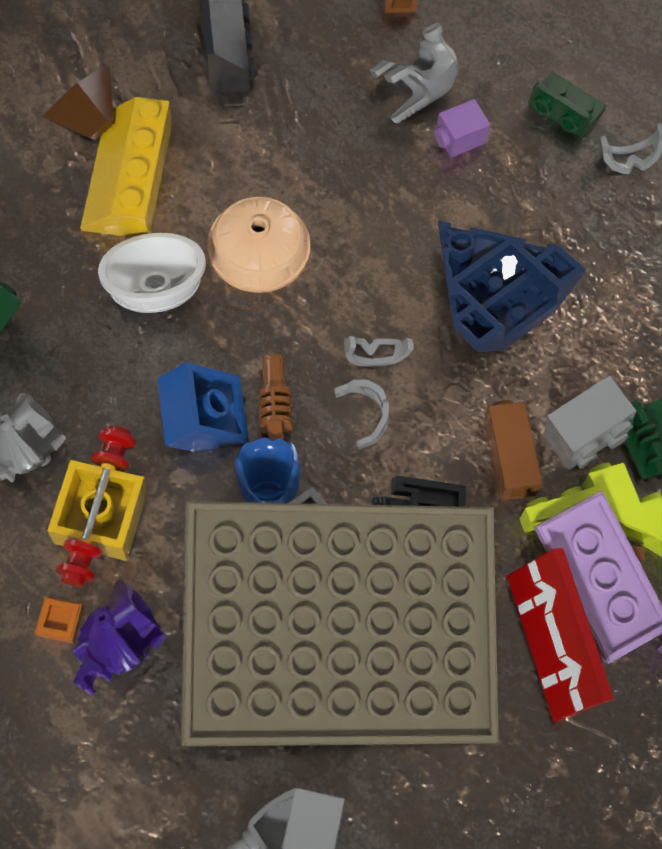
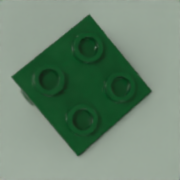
M662 399L643 405L640 400L631 402L636 410V414L632 421L633 427L627 432L629 437L624 442L642 480L662 473Z

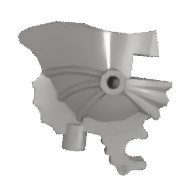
M26 393L19 394L11 415L6 413L0 417V481L7 478L10 482H13L15 474H25L40 466L47 465L51 460L50 453L54 450L57 451L66 441V437L63 434L60 435L50 415L40 404L33 400L32 396Z

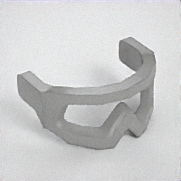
M662 123L656 124V131L650 137L631 146L608 145L606 136H601L600 147L604 162L612 170L622 174H630L634 166L641 171L651 167L659 160L662 153ZM651 144L655 148L654 152L644 160L634 154L629 156L625 164L618 163L612 158V154L633 153Z
M355 336L344 338L345 356L349 362L358 366L381 367L395 364L407 358L414 349L413 338H406L405 340L374 339L371 344H368L364 338H355ZM356 344H359L366 354L370 356L374 354L379 345H395L394 355L384 358L370 359L359 357L354 354V350L356 349Z
M353 379L349 383L334 389L336 397H341L348 393L367 395L381 408L382 418L374 432L370 436L356 441L359 450L379 442L385 434L389 422V401L384 390L378 384L367 379Z

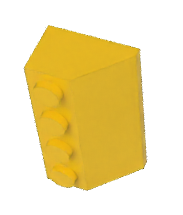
M134 97L113 108L114 124L101 135L80 227L81 231L125 237H135L151 233L172 129V117L169 101Z

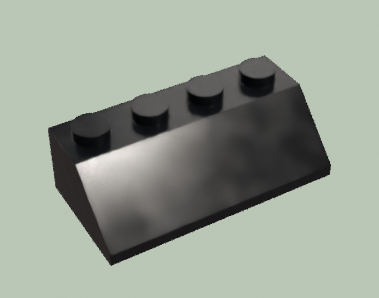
M202 0L210 94L250 91L249 78L255 77L254 57L247 58V51L252 50L251 30L244 29V24L250 23L248 3L242 4L241 0Z

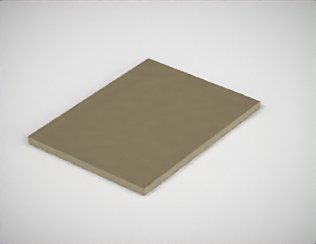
M186 501L181 746L499 743L494 508Z

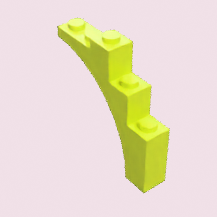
M607 462L591 468L582 487L570 488L561 493V497L553 500H548L547 497L532 500L526 505L527 508L524 509L519 519L524 533L535 531L534 526L589 496L603 491L627 539L638 542L662 557L661 492H656L639 500L624 463L611 466Z

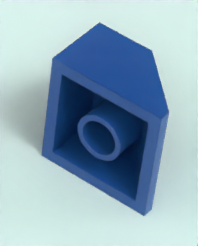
M185 362L157 378L165 446L188 451H201L239 446L249 442L240 376Z

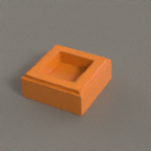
M45 596L34 632L35 635L74 644L84 609L83 604Z

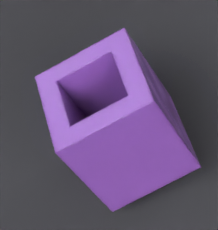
M475 99L439 113L434 134L439 146L445 147L452 158L485 144L490 123Z

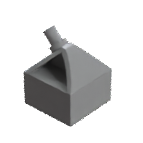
M299 788L289 790L264 806L249 821L248 829L241 833L243 837L225 849H335L345 799Z

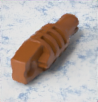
M269 354L262 357L263 386L258 393L261 436H268L270 440L283 439L286 441V434L293 433L291 390L285 385L282 355Z

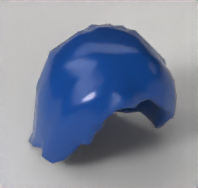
M258 438L253 442L245 443L235 457V475L240 494L245 502L289 503L295 499L299 489L301 467L294 444L283 439L270 440L268 438Z

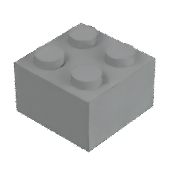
M609 375L547 415L544 437L568 471L577 465L582 469L598 458V451L607 445L610 449H613L629 437L627 432L633 427L632 421L636 410Z

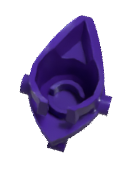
M122 580L116 581L107 605L97 608L92 615L87 617V621L80 628V636L78 638L80 643L72 649L73 654L79 661L82 662L84 660V663L80 665V670L76 672L73 682L91 696L96 693L93 689V683L96 678L102 676L109 682L112 679V673L115 672L116 675L134 669L144 661L151 646L157 650L167 637L160 630L151 609L140 594Z

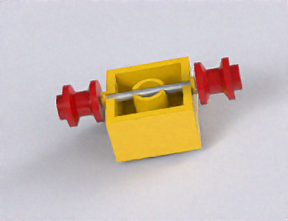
M110 425L109 429L100 430L98 438L104 443L102 451L93 452L91 461L97 466L74 460L69 462L47 530L54 544L63 546L69 552L66 563L57 564L55 569L58 574L62 575L61 581L68 585L83 587L85 582H93L95 574L89 570L91 560L101 558V555L124 561L128 560L148 489L144 477L125 473L128 470L129 462L123 457L126 450L134 449L136 440L130 436L131 432L124 427Z

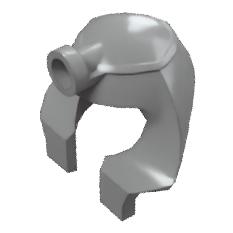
M440 23L432 24L422 31L425 40L419 42V55L414 63L402 66L382 60L369 70L371 75L376 78L389 71V73L384 75L388 82L395 83L401 80L413 91L412 97L392 114L391 120L396 124L445 95L453 87L458 76L456 54L445 43L441 35L443 29Z

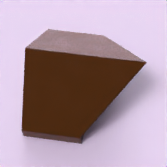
M104 65L77 82L42 117L94 140L99 138L114 124L110 67Z

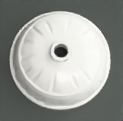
M172 233L144 234L127 239L111 248L100 261L98 275L103 288L110 293L115 302L124 308L140 313L163 312L180 306L194 295L205 271V255L201 247L187 237Z

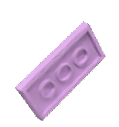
M603 491L589 496L534 526L546 552L556 548L564 549L597 650L604 663L609 664L662 634V604Z

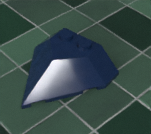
M438 220L453 328L477 352L504 351L555 313L585 273V268L560 246L547 244V248L526 244V239L472 227L470 231L452 228L451 223Z

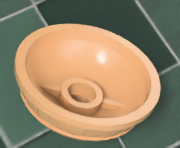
M249 197L230 205L215 220L208 235V256L216 273L231 286L248 292H270L287 286L302 273L310 255V236L303 220L286 204L268 197ZM257 227L264 228L262 232H255L252 229Z

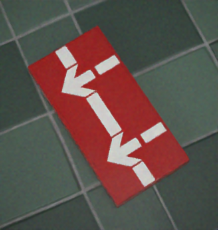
M552 549L508 574L507 579L553 723L564 721L614 700L564 549Z

